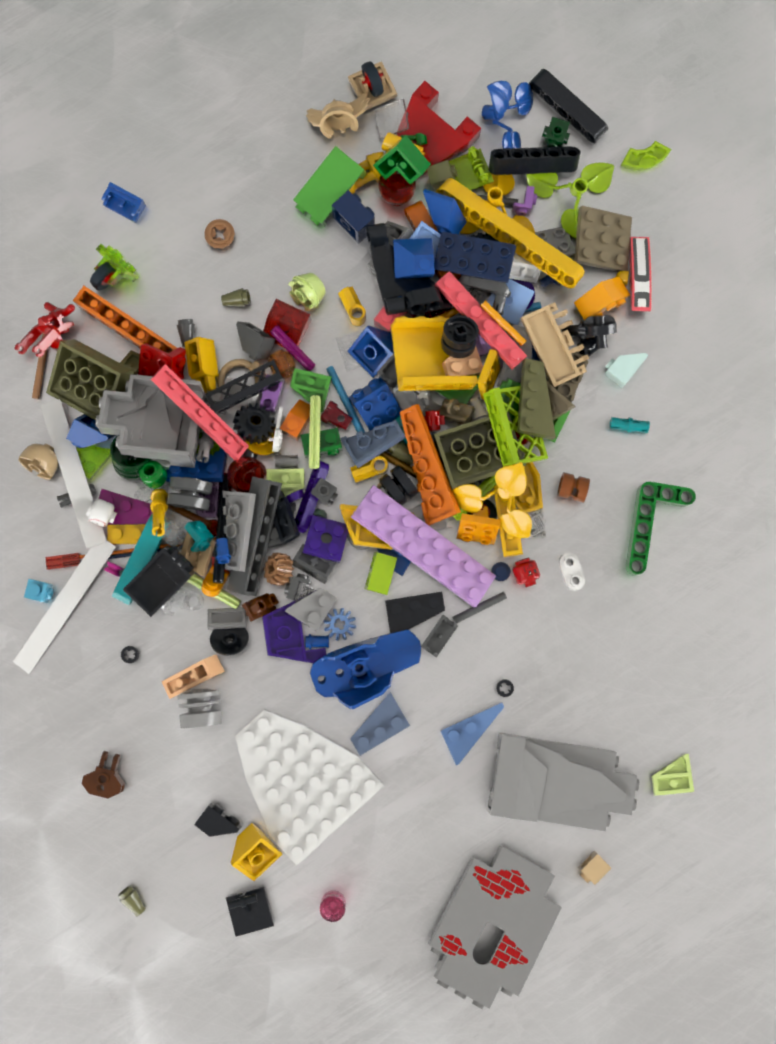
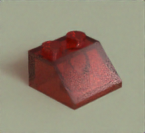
M276 299L267 316L263 331L274 337L270 331L275 326H279L299 347L312 321L311 315ZM275 340L274 344L283 347L277 340Z

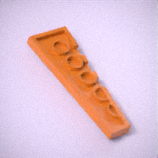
M419 404L401 411L400 416L408 442L407 446L414 466H412L413 472L416 473L418 480L416 485L418 492L420 491L421 506L425 523L430 526L461 513Z

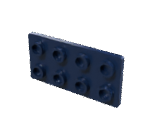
M442 232L434 269L508 283L516 245Z

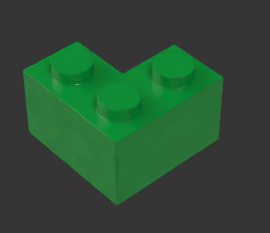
M405 135L387 150L373 166L385 180L398 170L405 180L411 184L423 175L431 164Z

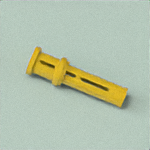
M155 489L151 493L152 502L150 508L153 512L152 534L155 536L157 531V537L165 533L164 525L165 512L168 509V505H166L168 493L163 489Z

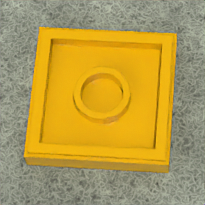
M489 350L477 381L480 396L483 400V394L493 389L501 369L496 350Z

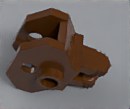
M104 751L99 766H96L95 771L84 775L81 784L89 794L109 799L123 792L126 783L118 774L119 769L117 768L120 755L115 754L111 767H107L106 762L109 755L107 751Z

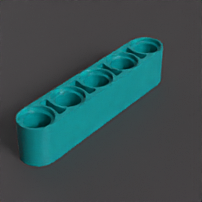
M152 513L113 591V598L127 605L132 603L133 599L123 589L155 557L170 526V521L165 519L164 535L157 537L156 531L154 536L152 534Z

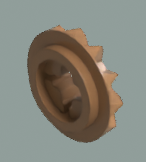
M213 220L205 229V239L208 245L214 249L220 248L223 250V248L230 246L234 240V228L226 220ZM215 229L220 233L224 231V240L220 237L215 238L217 236Z

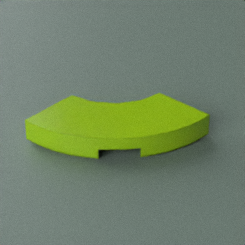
M657 141L646 149L636 150L630 148L621 166L631 170L650 169L660 164L672 149Z

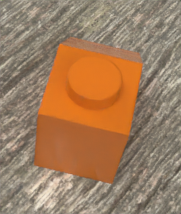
M300 399L280 427L283 434L299 441L310 421V404Z

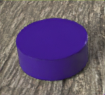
M301 489L286 497L289 503L303 498L305 495Z

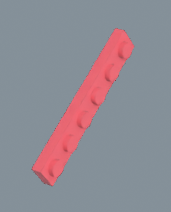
M450 271L435 283L434 286L439 289L461 315L467 316L476 322L479 329L478 334L493 350L497 351V354L511 370L527 357L523 350L480 306L477 300Z
M166 364L163 365L151 380L234 461L239 460L249 445Z

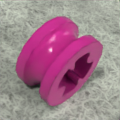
M107 561L108 566L104 570L120 577L119 572L124 568Z

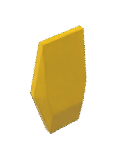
M533 462L526 463V466H524L527 477L525 491L519 496H514L517 509L527 513L543 508L540 474Z

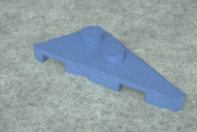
M502 702L440 730L456 765L460 764L504 708Z

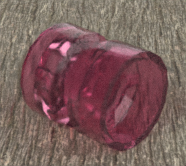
M328 891L322 897L320 914L329 922L340 920L345 913L346 899L339 891Z

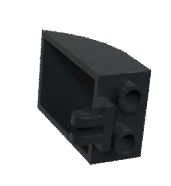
M166 546L124 587L123 591L152 617L196 572L193 570L194 566L176 548Z

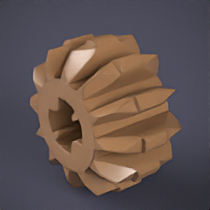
M273 553L272 556H268V561L265 562L266 566L263 569L265 571L264 578H267V582L278 586L289 583L290 577L293 576L292 570H294L292 567L293 561L290 559V556L282 553Z

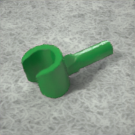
M425 134L406 135L410 140H416V144L419 146L427 144Z

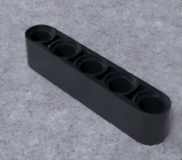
M541 69L529 82L531 89L566 121L570 122L591 143L595 144L608 131V125L546 69Z
M572 146L494 149L490 154L488 170L494 175L575 172L578 168L581 151Z

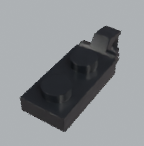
M280 491L274 523L281 543L287 544L299 537L300 533L290 503L283 491Z

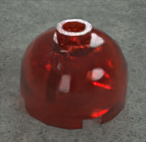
M397 171L386 180L382 175L380 176V181L378 180L381 197L384 201L394 206H401L407 203L415 194L416 181L409 184L401 174H397Z
M241 456L239 460H234L227 470V479L230 486L236 492L249 493L252 477L264 479V475H267L266 468L262 462L250 456Z

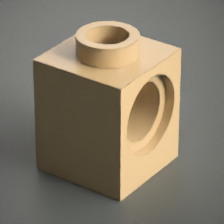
M595 851L578 867L582 871L579 875L587 883L591 881L594 885L611 869Z

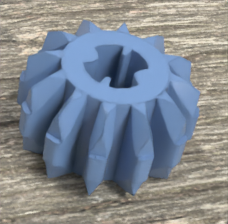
M344 608L340 609V614H338L336 609H333L335 616L333 617L330 613L327 614L331 621L324 620V623L330 624V627H326L324 630L329 631L332 629V632L329 634L330 638L337 633V641L340 639V634L346 640L345 632L351 636L353 635V632L348 629L349 627L356 628V625L350 624V622L356 619L355 617L348 619L351 615L350 611L344 616ZM337 619L345 621V626L343 625L344 628L342 630L339 627H335Z

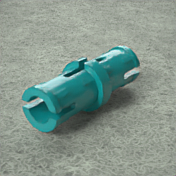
M611 417L609 428L625 430L627 433H631V431L648 433L650 422L633 420L630 417L628 419Z

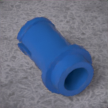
M218 538L215 540L217 547L216 560L219 564H227L231 559L228 539Z
M309 634V636H305V648H329V635L311 636Z

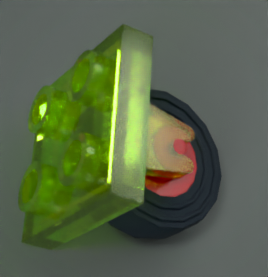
M103 244L96 248L103 256L102 260L94 268L95 272L90 278V283L96 290L101 291L110 285L113 287L123 277L132 282L137 280L139 276L135 273V267L123 260L124 256L117 249H113L110 245L106 247Z

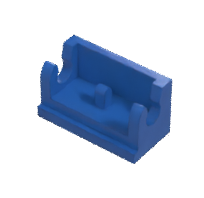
M111 182L102 196V200H104L103 206L135 223L146 207L143 199Z

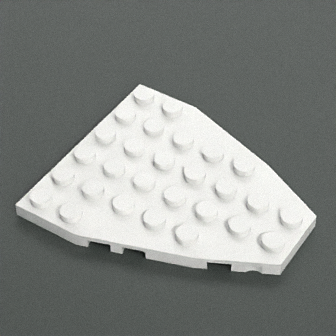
M263 710L235 736L246 780L271 838L296 866L384 786L358 755L351 753L309 727L270 711Z

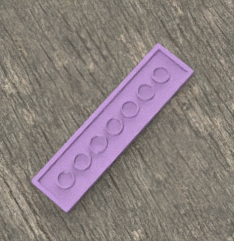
M375 485L370 488L351 515L352 519L472 607H477L496 577L495 574Z

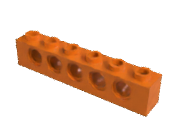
M84 285L73 299V302L79 308L139 348L142 344L147 343L167 353L177 349V347Z

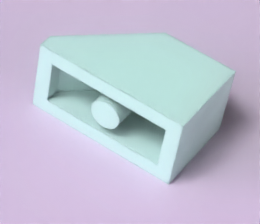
M647 353L620 355L616 360L612 358L606 365L608 370L605 375L623 388L649 355Z

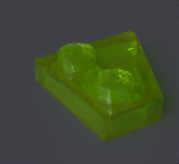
M94 445L84 448L76 447L85 476L92 480L111 457L110 449Z

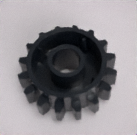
M248 403L247 408L242 405L241 409L236 411L233 419V429L237 430V435L243 438L244 441H248L250 444L256 442L260 444L262 440L266 442L273 435L276 424H274L275 417H270L271 411H265L266 406L259 408V404L256 403L255 407H252L251 403Z

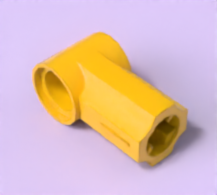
M353 286L342 289L338 295L349 316L350 322L355 326L363 325L366 321L365 308L361 305ZM356 312L362 313V316L360 318L353 317V314Z
M377 456L359 468L355 465L350 467L355 483L377 475L385 474L388 471L389 464L384 457ZM383 461L385 463L384 469L376 470V462Z

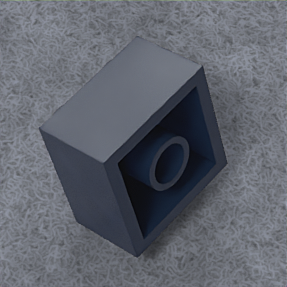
M347 190L332 204L333 218L359 244L367 237L366 226L375 224V214L370 207H365L361 203L362 201L356 193L352 194Z

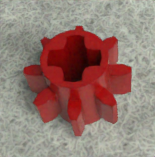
M440 410L425 411L424 419L429 431L440 430V425H445L444 415H440Z

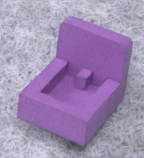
M527 186L524 204L513 203L512 213H516L518 216L530 215L532 205H536L537 194L534 193L535 187Z

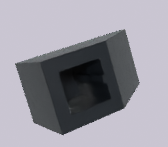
M210 803L194 824L209 837L237 833L242 827L239 825L240 821L232 815L230 817L223 813L224 809L216 803L214 805Z

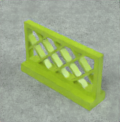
M520 386L502 389L499 387L493 388L483 394L503 467L519 462L526 464L548 459L543 438L536 436L532 438L529 435L518 433L520 434L518 441L513 439L512 431L517 432L518 412L510 406L513 401L519 404V398L516 397V394L520 391ZM503 393L510 398L507 404L503 402L501 395ZM508 411L515 416L513 422L508 420ZM523 438L531 443L528 449L521 445ZM534 446L539 449L541 456H536L531 452ZM518 448L525 453L524 458L519 460L517 453Z

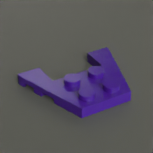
M296 600L262 617L268 656L314 663L326 655V648L305 650L302 623L285 612L288 607L297 602Z

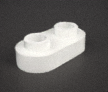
M573 553L562 555L559 559V566L567 588L574 591L581 589L585 584V577L578 557ZM567 559H571L573 561V564L571 566L567 565ZM574 577L578 578V584L572 582Z

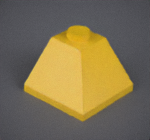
M251 823L237 836L231 865L255 881L282 855V852L262 830Z

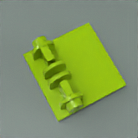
M472 146L468 149L469 152L449 161L451 165L456 167L458 174L455 177L456 181L469 190H474L494 182L481 149H476Z

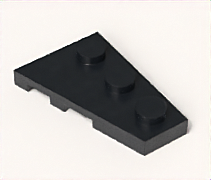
M442 592L385 600L390 633L409 630L445 611Z

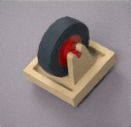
M371 61L362 64L361 71L348 76V80L357 98L364 93H368L369 101L365 111L397 97V92L382 61L373 64Z

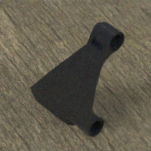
M379 223L366 226L372 262L387 315L403 312L416 315L452 308L453 305L434 286L435 282L429 277L395 279L394 248L389 244L385 224Z

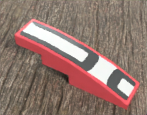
M630 237L629 286L631 310L651 311V254L649 237Z

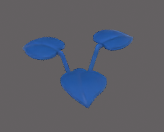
M507 81L493 82L487 86L493 105L483 106L482 118L484 120H491L493 124L508 130L503 135V149L521 148L519 133L517 131L513 132L512 128L499 122V120L504 117L507 109L518 107L519 115L529 113L533 105L531 86L527 82L520 83L515 90L516 104L509 105L512 97L510 84Z

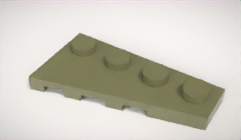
M525 358L522 362L517 433L554 440L556 435L544 363Z

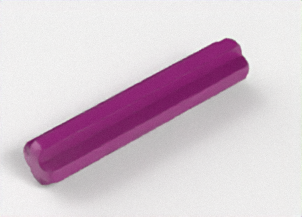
M275 326L270 331L274 338L307 371H311L315 367V363L279 326Z

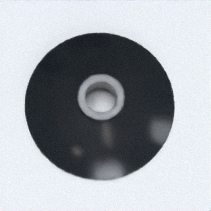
M246 628L214 629L210 635L212 649L218 654L226 656L241 652L249 641Z

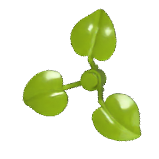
M601 162L589 164L582 170L581 178H577L573 183L569 182L561 186H555L558 182L557 173L526 174L528 186L535 187L534 193L540 198H549L553 194V189L570 188V193L576 197L574 209H567L562 214L561 226L566 233L576 239L578 204L581 196L587 189L598 194L605 192L611 184L614 165Z

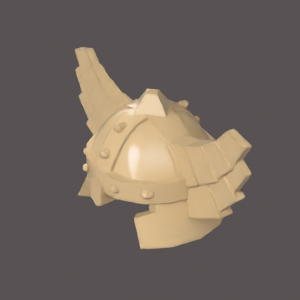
M368 93L362 94L350 103L334 99L323 110L311 108L307 110L308 114L306 117L308 122L312 123L313 126L320 127L322 134L331 139L334 133L333 130H341V133H345L346 128L350 127L353 131L357 132L358 120L356 118L364 113L368 106Z

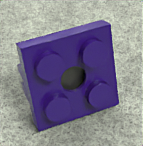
M313 515L303 553L340 563L348 535L346 524Z

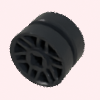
M463 315L449 318L444 324L441 338L443 351L454 358L470 356L475 350L479 333L476 322Z
M399 465L390 470L393 479L388 474L378 479L389 497L400 505L407 502L404 493L410 499L419 493L413 482Z

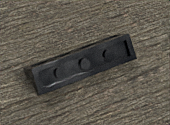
M272 360L205 395L211 405L210 408L218 415L283 382L284 379L275 361ZM273 366L276 373L267 378L263 377L265 369ZM255 376L259 378L257 383L251 386L246 385L249 377ZM235 384L242 386L241 391L233 395L229 394L231 386ZM217 393L225 395L224 399L217 403H214L211 397Z

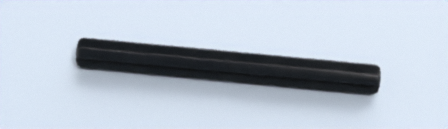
M224 473L223 482H221L216 540L218 538H227L226 534H224L226 515H223V507L226 506V501L222 491H231V473ZM215 547L213 582L222 584L224 582L225 564H219L216 560L217 547Z

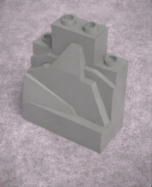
M130 374V379L126 382L125 386L126 392L104 390L103 397L99 399V408L101 409L100 414L96 416V427H98L101 434L119 435L116 438V447L122 455L167 460L172 466L195 468L201 428L151 380L153 376ZM181 379L205 402L206 395L201 381Z

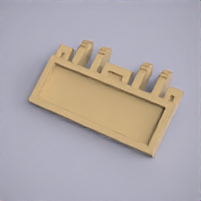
M555 302L520 318L539 360L544 363L545 373L553 387L586 373L587 370L584 364L579 367L576 365L590 359L588 355H584L574 361L571 354L583 350L584 345L581 344L569 350L568 347L574 345L568 330L563 332L560 330L571 326L573 322L568 320L559 326L557 325L556 319L566 316L568 311L566 309L553 315L552 313L558 310Z

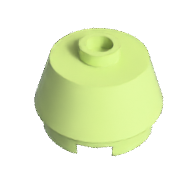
M313 273L294 276L288 284L292 289L289 293L293 301L297 305H303L305 311L316 309L326 294L322 281Z

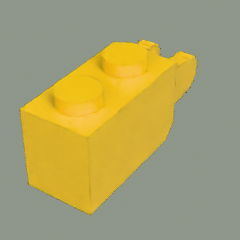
M196 337L185 341L189 376L191 379L201 381L205 393L216 389L215 378L219 377L214 340Z

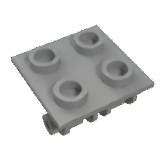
M562 227L535 232V235L569 258L574 256L575 249L570 235Z

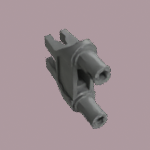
M462 275L458 279L468 292L475 289L493 293L495 295L493 308L503 315L506 298H509L511 295L506 283Z

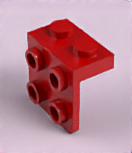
M147 343L142 344L140 347L138 375L154 376L166 364L180 379L184 380L183 372L186 363V349L179 347L167 353Z

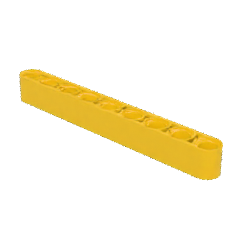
M446 179L436 190V193L454 198L465 219L499 242L515 244V253L563 286L570 289L574 288L584 276L585 272L581 265L455 179Z

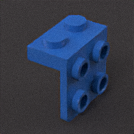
M381 378L371 380L367 386L355 390L348 397L358 410L369 431L373 430L376 426L394 421L400 416L402 411L387 383Z

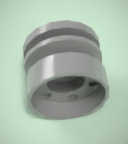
M204 688L188 690L183 694H178V700L187 699V703L178 704L179 708H188L187 713L179 715L180 728L222 724L221 710H212L211 707L220 703V700H211V696L219 695V690Z

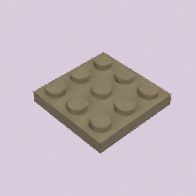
M583 205L579 207L574 261L579 264L616 272L628 271L632 217Z

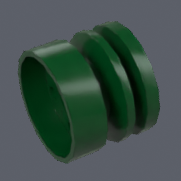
M116 436L110 445V454L115 472L127 480L140 479L139 470L152 459L122 455L116 447Z

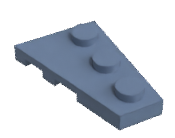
M395 420L376 426L371 431H360L355 436L348 438L344 436L340 439L354 464L359 468L406 437Z
M391 692L350 738L360 756L410 726Z

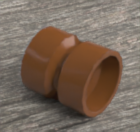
M563 472L557 496L566 499L572 497L574 501L584 503L590 479L581 476L575 478L573 474Z

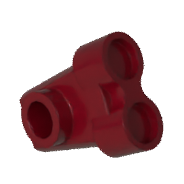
M330 401L322 413L320 421L325 424L329 422L339 429L347 430L353 418L339 409L338 404ZM344 416L345 420L343 422H339L338 417Z

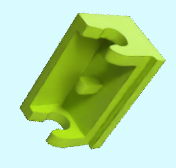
M374 552L364 589L387 595L397 558Z

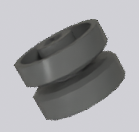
M170 477L169 488L180 493L168 494L166 505L209 511L210 500L199 495L211 494L213 483L190 477Z

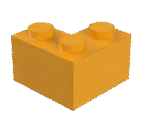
M618 276L600 282L577 299L574 304L583 319L586 320L590 316L603 315L605 310L610 311L615 307L619 308L626 303L625 299L630 296V293Z

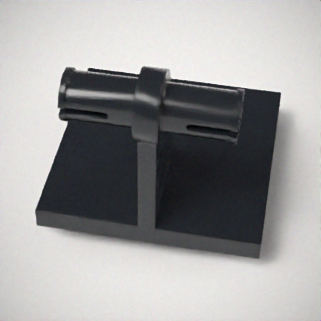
M264 887L226 897L236 937L274 926Z

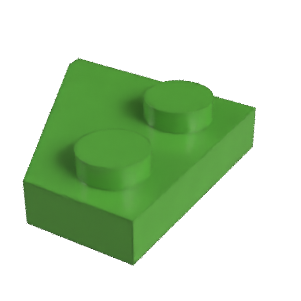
M294 368L290 387L308 402H310L311 396H320L321 412H324L332 377Z

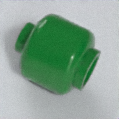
M151 460L139 470L140 479L149 488H160L167 480L166 470L157 461Z

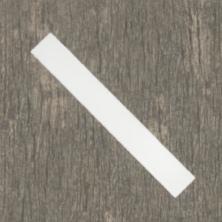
M58 399L39 404L86 548L105 543L107 540L102 526L90 522L89 516L86 515L91 502L94 500L76 446L66 439L70 428L61 400Z
M107 541L90 547L13 660L14 664L27 673H31L116 546Z

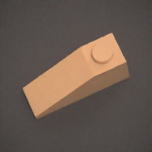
M217 654L165 679L162 681V684L169 699L225 671Z

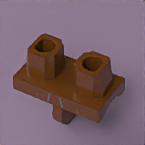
M266 593L242 604V607L246 610V615L249 616V620L252 622L277 610L275 605L279 601L274 593L270 595Z

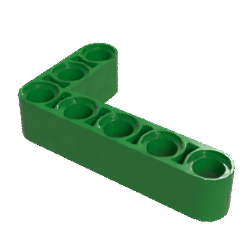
M645 482L638 487L626 560V570L630 575H639L646 570L656 503L686 507L696 499V494L692 489L656 482ZM647 486L651 489L650 496L644 494V487ZM663 490L669 491V499L663 497ZM682 493H686L688 495V502H684L682 500ZM642 505L648 507L649 512L647 515L641 512L640 508ZM639 524L645 526L646 531L644 534L638 531ZM637 542L643 546L641 553L635 550ZM634 561L640 564V569L638 572L634 571L632 568V563Z

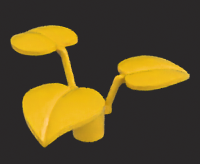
M491 173L494 182L483 186L485 192L488 193L486 201L496 208L500 206L502 212L507 215L502 199L503 195L509 194L514 189V178L512 175H494ZM518 215L512 218L535 234L534 227L528 218ZM466 219L467 222L460 233L472 234L478 231L479 227Z
M522 462L501 467L495 474V482L498 487L485 496H482L481 489L473 484H463L453 489L458 506L470 513L478 512L483 506L482 500H486L498 492L501 498L508 499V513H504L500 517L502 528L514 537H530L532 520L529 514L521 509L511 511L513 496L523 494L527 486L526 472Z

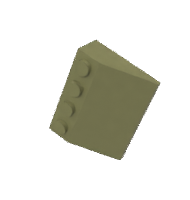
M76 339L63 340L59 343L46 393L96 420V416L100 414L101 409L99 408V399L103 397L104 390L126 392V382L129 381L130 374H134V370Z
M507 412L508 420L512 422L509 412ZM489 416L433 435L438 455L452 489L463 484H470L495 476L496 472L503 467ZM513 430V431H512L513 439H515L516 441H518L517 436H516V433H515V431ZM518 448L517 453L519 456V460H521L524 458V456L522 454V451Z

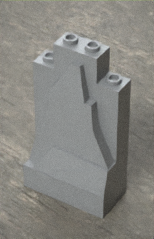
M499 732L492 791L490 790L487 807L490 815L534 822L539 820L606 831V826L609 827L611 820L608 812L632 815V811H635L637 800L634 797L635 791L639 789V779H637L635 774L614 771L619 763V756H616L617 752Z

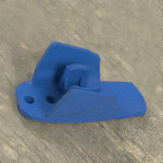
M406 629L370 638L332 651L312 664L310 675L316 692L324 697H337L344 706L349 709H355L383 695L391 687L394 674L419 663L421 643L415 634ZM338 669L343 670L341 674H336V671ZM325 676L322 681H319L318 677Z

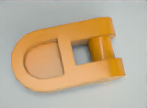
M214 565L211 566L201 587L202 592L210 597H215L221 592L230 576V572L225 570L224 582L222 584L214 583Z

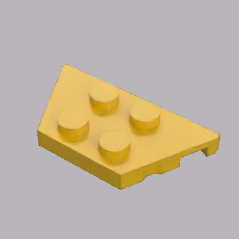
M340 504L339 508L353 545L393 549L351 518V515L358 506Z

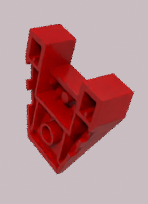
M424 81L412 94L397 136L415 135L417 133L425 134L427 144L420 146L423 147V152H425L424 157L432 166L446 160L450 161L456 155L466 152L480 137L481 127L467 116L456 129L452 128L431 110L438 102L439 92Z

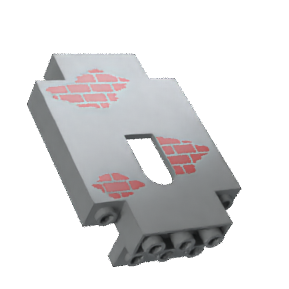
M499 846L490 866L472 857L428 942V945L432 947L430 951L439 956L442 953L445 954L442 961L438 960L435 966L437 970L434 977L438 979L437 984L446 989L448 986L454 988L456 995L463 999L468 996L473 999L472 1004L481 1009L484 1006L490 1009L500 987H502V992L511 997L513 994L519 996L562 908L545 898L555 875L504 846ZM487 922H490L504 930V933L490 961L486 964H478L473 958V950Z

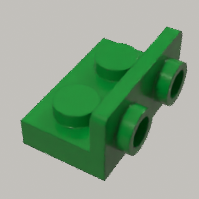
M338 427L320 431V455L328 454V456L338 455L339 451H343ZM309 433L301 435L305 458L309 457Z

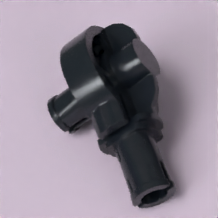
M595 315L580 321L578 325H571L562 329V332L568 330L571 336H579L582 340L586 336H595V349L608 348L607 335L617 333V324L611 315Z

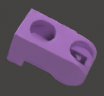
M285 380L263 391L260 408L266 406L265 411L276 412Z

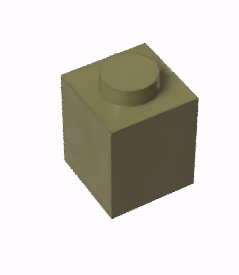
M448 160L429 166L427 169L430 184L435 190L446 179H455L458 176L455 165H451Z

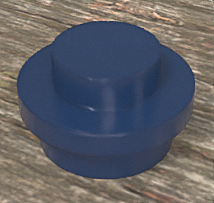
M498 562L493 565L491 572L496 575L495 580L505 581L509 578L511 570L506 563Z

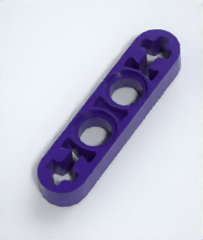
M320 461L318 469L312 470L304 492L305 496L302 498L295 518L300 533L307 531L318 502V498L313 496L311 492L320 478L326 479L329 471V464Z

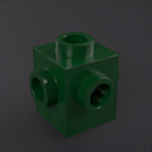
M552 116L550 125H545L542 137L545 138L543 145L547 147L567 145L570 136L567 130L570 122Z

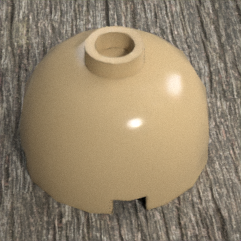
M31 444L20 454L18 459L21 465L28 471L32 472L34 470L39 473L38 477L50 480L54 476L59 465L56 454L53 452L54 448L48 444Z

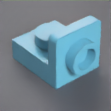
M28 579L24 598L48 603L53 597V584Z

